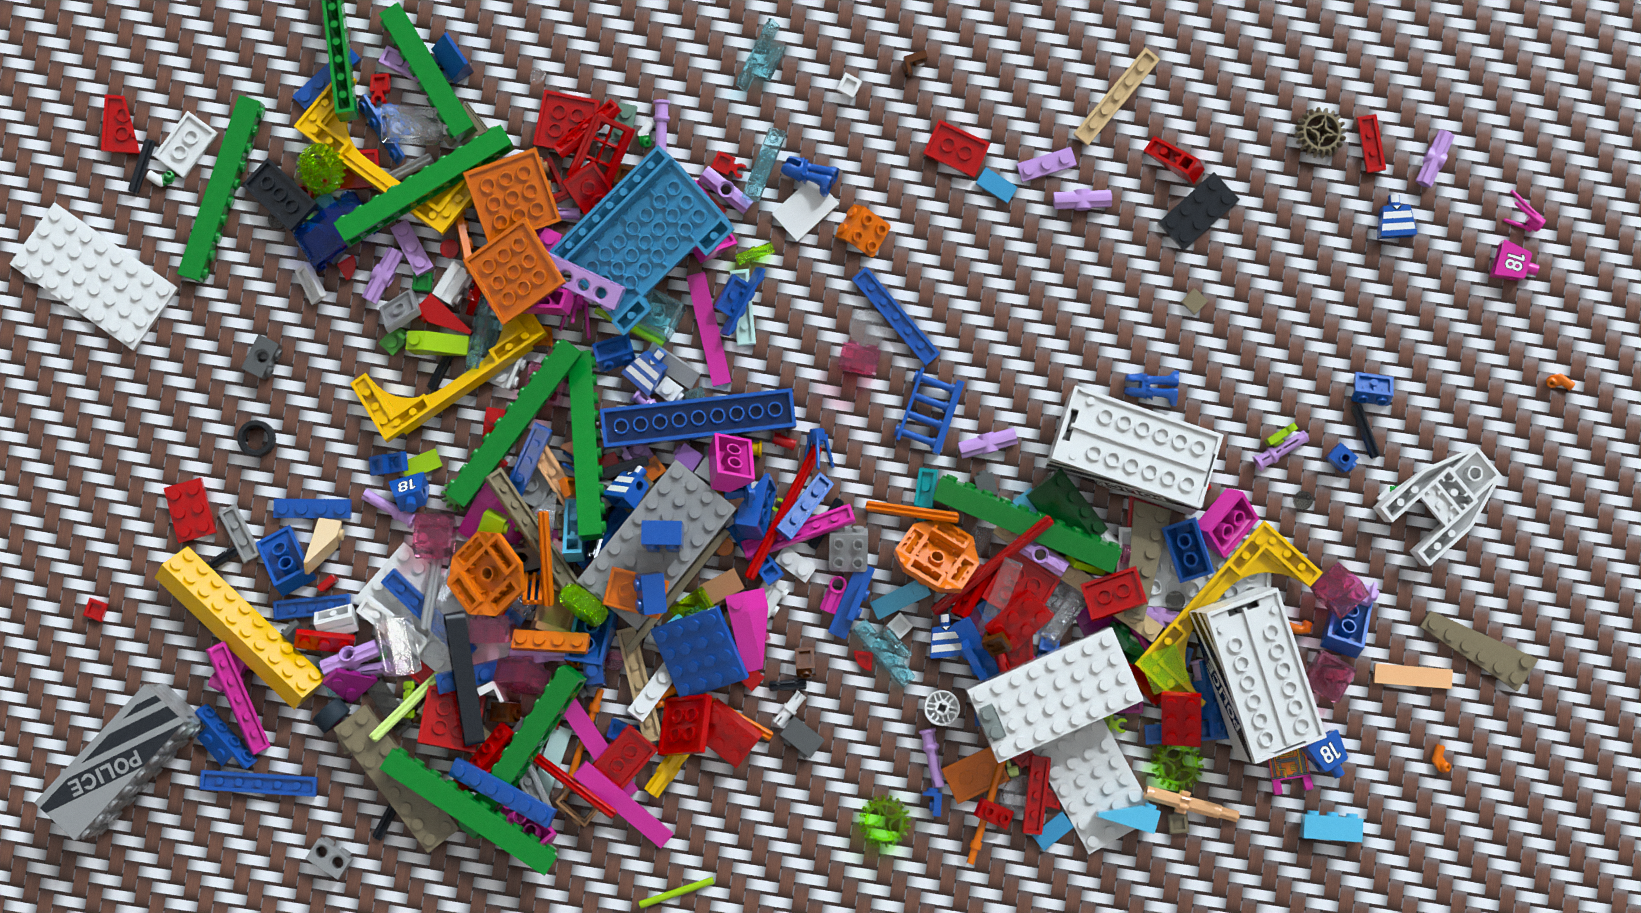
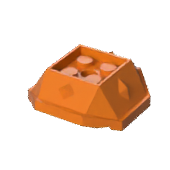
M932 520L913 524L894 551V555L904 573L916 579L920 585H926L939 594L961 593L980 564L975 549L974 537L955 525L943 521Z
M477 531L453 555L447 586L468 614L501 616L526 591L523 562L501 533Z

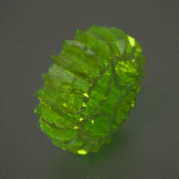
M322 143L311 144L304 148L302 153L298 155L300 160L296 162L299 165L296 171L300 172L298 178L303 179L302 185H307V190H313V194L320 195L330 194L339 189L340 184L344 182L342 177L346 175L343 172L346 167L342 166L341 163L344 159L339 158L340 152H335V147H329V144ZM316 155L321 156L320 159H316V158H314V157H315ZM321 179H326L328 181L324 183L321 181Z
M569 583L560 591L559 601L581 621L590 626L598 627L606 620L608 615L607 608L586 589Z
M1163 745L1164 749L1157 746L1156 749L1160 754L1153 753L1152 756L1157 757V761H1151V764L1157 765V767L1151 770L1152 772H1159L1154 777L1155 779L1162 777L1160 780L1161 785H1164L1167 781V789H1170L1173 784V789L1178 791L1179 785L1182 790H1186L1185 783L1192 787L1191 780L1199 781L1195 775L1202 776L1203 773L1197 770L1198 768H1204V765L1198 764V761H1202L1203 757H1196L1200 753L1199 749L1192 751L1195 747ZM1180 748L1179 753L1177 752L1174 758L1165 756L1170 750ZM1186 751L1191 756L1192 767L1185 763ZM1180 759L1179 763L1186 768L1177 767L1178 769L1176 770V766L1169 762V760L1174 762ZM1162 762L1170 766L1169 778L1163 771ZM1179 772H1190L1184 779L1175 780Z
M882 794V801H878L877 796H874L876 803L873 804L868 800L869 809L866 806L862 807L866 814H859L860 817L865 818V820L859 821V825L865 824V827L861 828L860 831H868L864 838L868 839L872 836L871 844L878 840L877 846L881 847L883 841L885 842V847L888 848V841H892L893 846H895L896 842L894 839L898 838L900 842L903 841L900 836L901 833L904 836L908 835L904 828L910 829L911 826L905 824V821H911V817H905L906 814L910 813L909 810L902 811L906 806L905 803H902L900 806L897 805L900 801L899 798L892 802V795H889L888 800H885V795ZM882 805H890L897 809L898 812L887 814L883 810ZM877 808L879 818L869 824V816ZM881 812H883V815L886 816V818H891L888 821L889 830H887V827L884 826V824H880V821H882ZM901 818V825L898 831L893 834L891 824ZM884 828L888 837L878 836L872 829Z

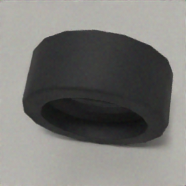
M259 420L248 421L238 431V445L247 455L262 457L269 454L275 447L276 433L266 422ZM256 427L262 428L268 435L267 444L258 450L251 449L246 443V434L249 430Z

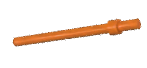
M597 688L593 702H590L588 707V716L592 722H594L596 714L599 713L601 708L600 702L604 690ZM580 739L568 771V775L574 778L573 774L578 769L585 749ZM569 793L563 800L567 801Z
M1007 760L997 764L986 800L994 802ZM980 819L974 840L971 839L969 846L971 849L966 863L974 865L978 850H981L983 844L981 840L987 824L985 820Z

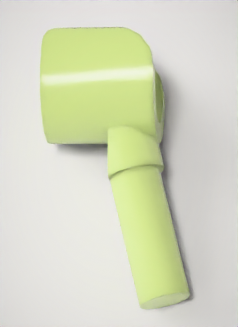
M1007 759L1008 775L1010 777L1018 776V766H1011L1010 760Z

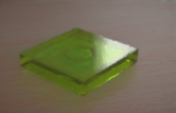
M1176 644L1139 658L1153 695L1190 681Z

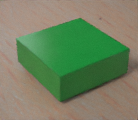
M413 272L412 290L432 293L433 273L427 272L417 278L415 272Z

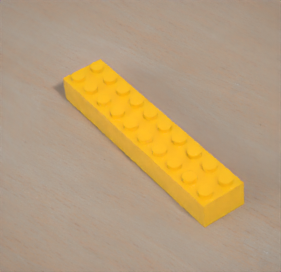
M188 546L161 565L154 578L221 641H225L227 647L294 710L320 689L325 675L296 648H293V645Z

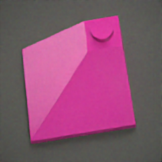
M485 483L457 530L468 539L477 532L483 513L488 508L508 515L487 483ZM509 518L510 528L503 537L508 543H515L517 545L523 535L520 531L517 533L514 530L516 525Z

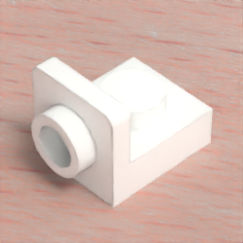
M667 376L655 389V392L667 401L682 400L685 396L683 394L685 390Z

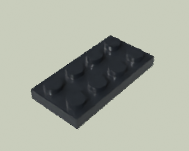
M269 158L242 184L248 192L292 233L319 206Z
M1213 172L1157 224L1184 251L1240 199Z

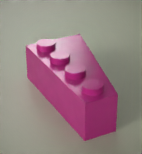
M558 288L522 314L569 315L576 297L569 290ZM487 303V306L493 311L490 304Z

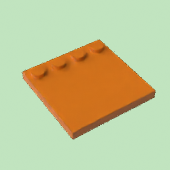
M536 147L463 172L487 243L524 217L528 219L534 230L562 221Z
M525 217L463 260L502 325H507L567 283L532 225Z

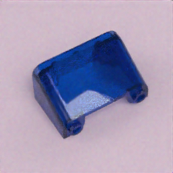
M345 191L340 195V199L304 224L302 223L292 233L293 238L313 269L319 273L327 268L325 265L327 261L331 263L333 261L332 258L348 248L334 222L340 216L353 212L357 206L364 205L355 191ZM382 229L376 231V232L373 233V234H374V235L377 234V233L380 232Z

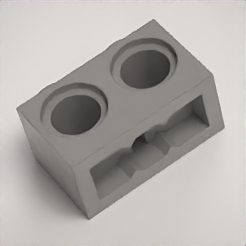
M321 837L317 839L305 859L337 880L341 879L354 858L350 856L351 852L347 849L336 847L334 845L335 842L330 838ZM321 846L325 847L327 850V854L325 857L319 854V848ZM336 857L342 858V867L336 866Z

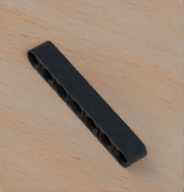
M464 611L443 614L463 743L465 747L484 744L485 736Z

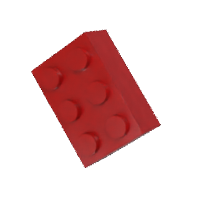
M716 698L711 705L706 746L737 769L763 733L720 699Z

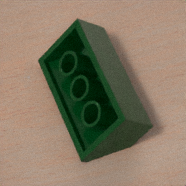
M1062 469L1048 474L1025 495L1037 511L1047 514L1053 520L1059 519L1064 521L1068 527H1079L1084 530L1083 533L1091 535L1093 533L1101 536L1108 529Z

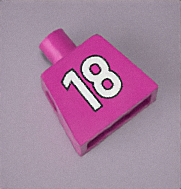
M1504 239L1499 242L1489 277L1521 281L1525 279L1526 274L1536 276L1539 271V265L1530 262L1532 257L1530 251Z

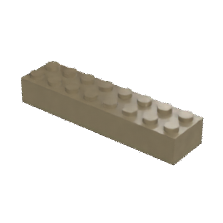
M366 704L333 729L426 852L429 853L460 829L457 826L458 822L453 816L379 769L391 749H398L400 746L389 732L378 742H374L369 737L382 722L369 705Z

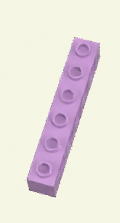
M548 252L562 276L566 271L571 274L570 282H567L562 287H565L573 295L578 293L584 296L583 299L587 302L594 303L595 301L600 303V307L607 311L618 309L627 289L626 287ZM583 279L587 280L589 283V287L587 290H584L581 287V281ZM600 287L606 290L605 298H601L598 294Z

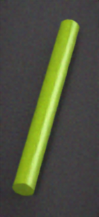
M597 306L594 313L611 322L613 319L610 315ZM636 326L629 331L650 343L655 342L661 347L665 343V341Z
M709 877L639 901V906L642 909L715 884L714 879Z

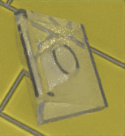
M557 492L551 493L532 508V513L537 520V513L539 511L549 512L550 539L553 536Z

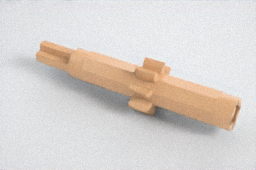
M1148 785L1144 790V799L1175 807L1174 812L1184 815L1187 810L1237 822L1240 817V811L1190 797L1191 792L1179 790L1178 794Z

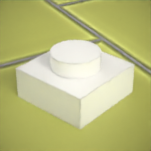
M845 72L837 87V91L854 99L862 81Z
M901 613L886 625L899 640L913 627Z

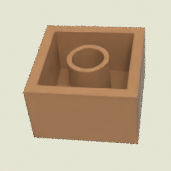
M735 568L699 585L710 607L718 605L721 607L727 604L725 596L741 593L746 590Z

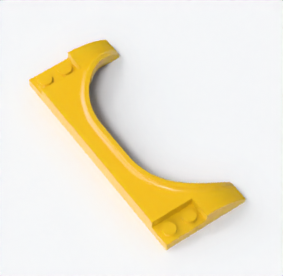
M330 82L297 121L294 128L310 139L317 147L383 194L389 187L398 185L401 182L368 160L354 146L348 130V121L340 122L335 114L332 82ZM465 179L409 213L443 236L465 208L468 209L473 203Z
M521 314L507 325H503L496 345L488 350L490 353L486 358L442 389L429 395L423 394L416 398L394 396L378 387L367 373H364L350 384L382 437L388 443L403 432L406 435L532 351L534 349L532 345L548 334L534 314Z
M1264 520L1136 661L1135 665L1153 680L1162 691L1197 693L1189 680L1185 664L1186 646L1193 630L1189 611L1216 602L1230 586L1242 578L1253 574H1281L1311 587L1323 572ZM1202 699V706H1203V705L1206 703V701H1204V700Z

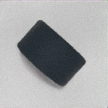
M336 697L320 710L312 721L323 733H327L350 712V709L339 697Z

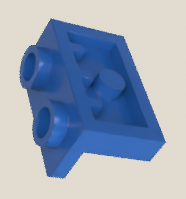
M628 333L625 336L620 335L592 344L600 372L610 371L620 366H627L636 359Z
M1355 372L1354 392L1351 396V401L1361 404L1369 403L1378 406H1389L1394 396V377Z

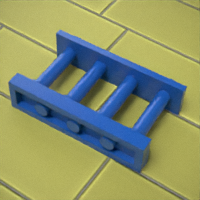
M921 367L920 371L916 370L912 381L916 383L902 423L896 426L894 435L897 438L895 441L899 442L901 436L921 442L933 449L932 454L939 456L965 382L957 380L956 384L952 383V385L923 375L925 368ZM920 382L948 391V394L952 395L950 402H942L916 393ZM916 400L942 409V412L945 413L944 419L936 420L910 411L913 401ZM907 418L935 427L939 431L937 438L933 437L932 439L904 429Z

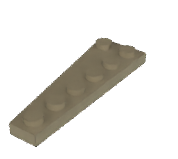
M1134 501L1128 568L1137 567L1149 603L1165 539L1162 528L1168 526L1171 510ZM1148 604L1124 611V617L1143 622Z
M1428 611L1419 625L1421 629L1515 691H1519L1538 661L1537 658L1433 611Z

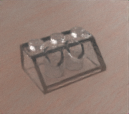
M381 104V142L439 145L443 142V123L436 116L438 110L436 107Z
M1060 580L1045 604L1054 613V617L1036 632L1038 636L1053 646H1056L1062 639V636L1086 605L1084 595Z
M405 613L374 618L384 676L397 677L415 674L422 670L412 614Z

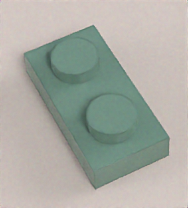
M619 102L618 106L622 111L615 120L634 128L638 107ZM614 128L611 140L619 142L623 131Z

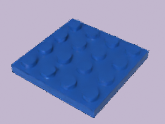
M719 605L653 627L650 630L679 697L699 695L749 677Z

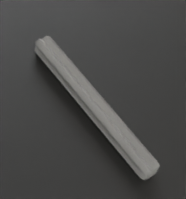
M443 544L434 545L419 627L421 632H430L445 551Z

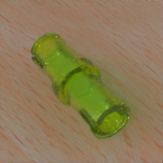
M770 241L757 247L752 246L751 249L735 254L740 266L752 260L758 261L763 256L775 253V250Z

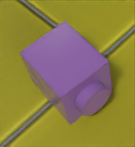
M686 443L683 446L679 445L673 453L675 455L674 460H678L693 473L704 459L702 454Z

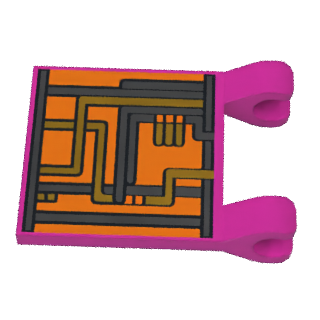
M1301 747L1268 759L1274 795L1283 793L1280 780L1302 777L1303 789L1306 791L1313 789L1308 759L1301 750Z

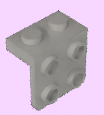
M853 526V528L843 527L831 531L829 535V570L845 572L867 571L868 528Z

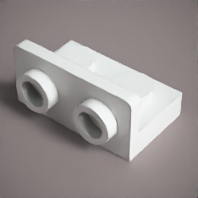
M524 355L497 373L489 382L512 391L519 383L520 378L518 375L520 370L523 371L527 364L526 356Z

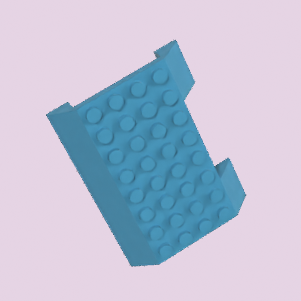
M657 145L549 252L627 288L618 309L605 310L613 319L611 321L613 325L625 336L652 310L645 296L697 246L708 256L735 229L727 216L683 167L661 146ZM583 279L581 284L588 289L589 283ZM602 287L598 290L601 298L606 296V290Z

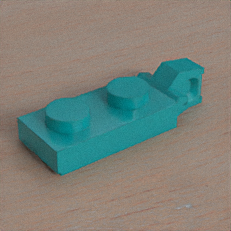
M919 468L914 499L915 507L934 508L935 500L933 496L937 489L939 470ZM917 518L920 522L927 521V519Z

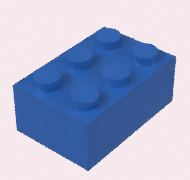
M642 520L641 545L648 552H660V549H666L668 552L678 553L679 549H684L683 522Z

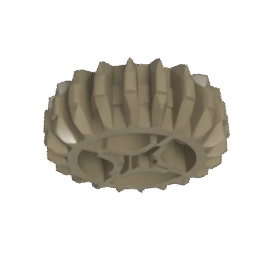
M1317 107L1316 112L1310 109L1309 114L1305 112L1302 115L1303 118L1298 119L1297 122L1300 125H1296L1295 129L1299 132H1296L1294 136L1300 137L1296 144H1303L1300 150L1302 151L1306 148V155L1313 152V158H1316L1319 154L1320 158L1323 159L1325 154L1331 157L1332 152L1337 153L1339 151L1338 148L1343 146L1341 141H1345L1346 137L1342 134L1346 133L1347 129L1341 128L1345 125V122L1339 123L1338 120L1341 116L1338 115L1335 118L1333 116L1335 114L1334 110L1329 114L1328 108H1325L1322 112L1321 108ZM1320 119L1318 126H1307L1308 122ZM1327 122L1332 126L1333 130L1328 128ZM1320 128H1321V133L1323 134L1321 137L1319 136L1320 133L1317 132ZM1307 135H1309V136H1311V137L1313 138L1314 144L1311 143V141L1308 139ZM1323 140H1334L1331 145L1320 147Z

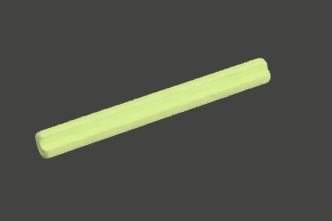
M435 671L369 735L374 742H378L427 694L428 685H436L434 674L439 673L438 671Z

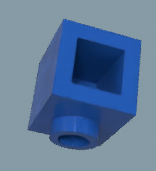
M1341 442L1336 444L1325 457L1341 473L1351 472L1357 465L1355 461L1359 458Z

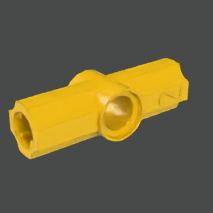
M689 755L665 757L644 789L658 798L668 783L672 782L678 774L681 765Z

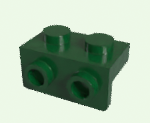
M1112 621L1108 627L1113 628L1126 659L1130 664L1134 665L1145 651L1126 624Z

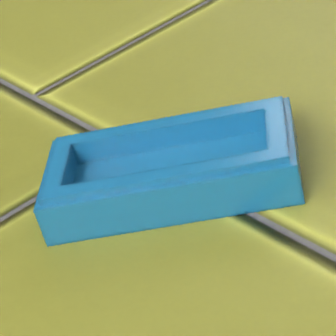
M987 167L976 182V185L1008 204L1018 188Z
M1061 811L1043 825L1042 835L1032 834V837L1045 851L1074 826Z

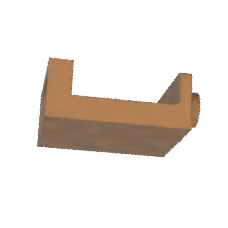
M553 582L554 605L546 607L543 603L537 604L530 629L571 632L578 603L571 606L560 588Z

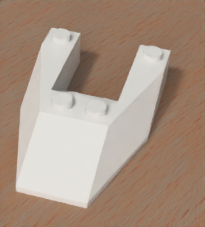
M1475 446L1420 470L1388 493L1373 509L1384 522H1394L1420 498L1440 524L1410 550V553L1421 566H1431L1472 529L1502 475L1478 446Z

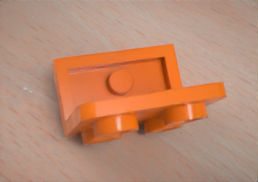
M853 204L848 209L843 223L838 226L835 237L841 241L849 242L869 257H874L891 226L865 206Z

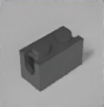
M796 716L791 719L780 733L782 736L781 741L789 747L794 745L798 748L796 752L804 759L807 756L811 759L825 740Z

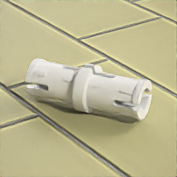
M797 690L788 703L783 704L784 708L773 721L783 728L789 718L797 713L796 710L806 697Z

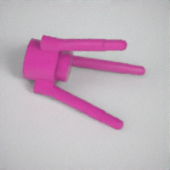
M1511 190V193L1520 202H1515L1514 204L1528 215L1525 220L1527 225L1504 218L1503 221L1523 228L1528 232L1532 230L1538 232L1545 224L1546 219L1541 217L1519 194Z
M577 293V295H574L576 299L572 307L571 323L573 324L575 321L577 310H582V307H584L587 339H591L588 312L589 302L583 299L584 296ZM563 315L559 331H562L568 315Z

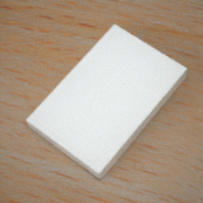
M187 111L153 156L186 179L219 133Z
M807 181L806 185L804 184L779 206L772 213V216L798 242L839 205V202L830 193L827 197L821 196L820 186Z

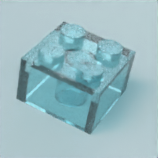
M653 288L646 295L652 310L635 326L668 343L687 310L685 304Z

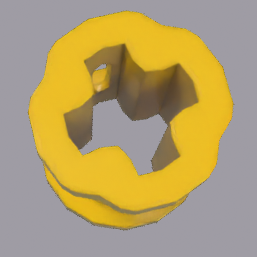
M760 440L759 442H752L753 455L762 458V441Z

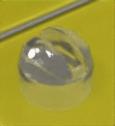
M533 67L530 72V80H536L535 84L543 82L546 73L539 68Z

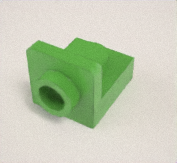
M399 327L393 332L387 333L379 344L392 356H395L406 344L407 337L405 335L407 332Z

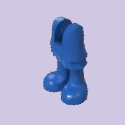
M788 156L786 163L781 168V172L798 182L802 181L805 185L807 181L819 185L821 196L827 197L831 186L837 181L839 168L811 164L805 157Z
M1179 370L1172 371L1168 376H1149L1147 373L1143 374V372L1125 375V381L1138 383V388L1126 387L1124 388V394L1146 400L1149 398L1152 401L1153 397H1163L1168 399L1171 406H1177L1178 388H1152L1150 385L1178 387Z

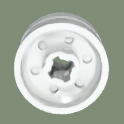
M937 690L927 696L924 702V713L930 722L939 726H946L957 719L960 705L954 694L945 690ZM940 704L945 705V709L942 712L938 710Z

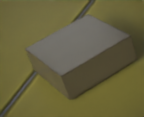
M1195 288L1181 301L1193 315L1208 302Z
M1181 813L1167 814L1169 834L1189 833L1187 813L1185 815Z

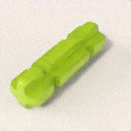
M405 681L403 683V690H405L403 692V702L415 690L414 681ZM412 708L403 717L405 719H413L415 717V710Z

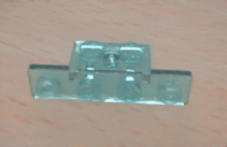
M768 18L764 24L763 30L755 42L742 72L738 76L736 85L745 92L748 91L755 76L768 81L771 80L787 48L785 45L773 41L780 27L773 18Z
M771 127L768 129L743 191L742 197L744 199L757 203L760 201L786 137L785 131Z
M484 294L481 295L478 301L479 309L474 320L475 327L470 339V350L466 357V368L469 369L479 368L482 353H490L488 350L495 346L500 321L497 316L490 315L491 309L487 306L488 301Z
M864 619L853 629L854 633L903 688L915 678L913 672L904 663L913 654L888 625L880 632H877Z

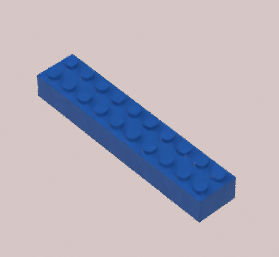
M792 388L600 409L604 450L713 438L714 433L733 436L795 429L797 426Z

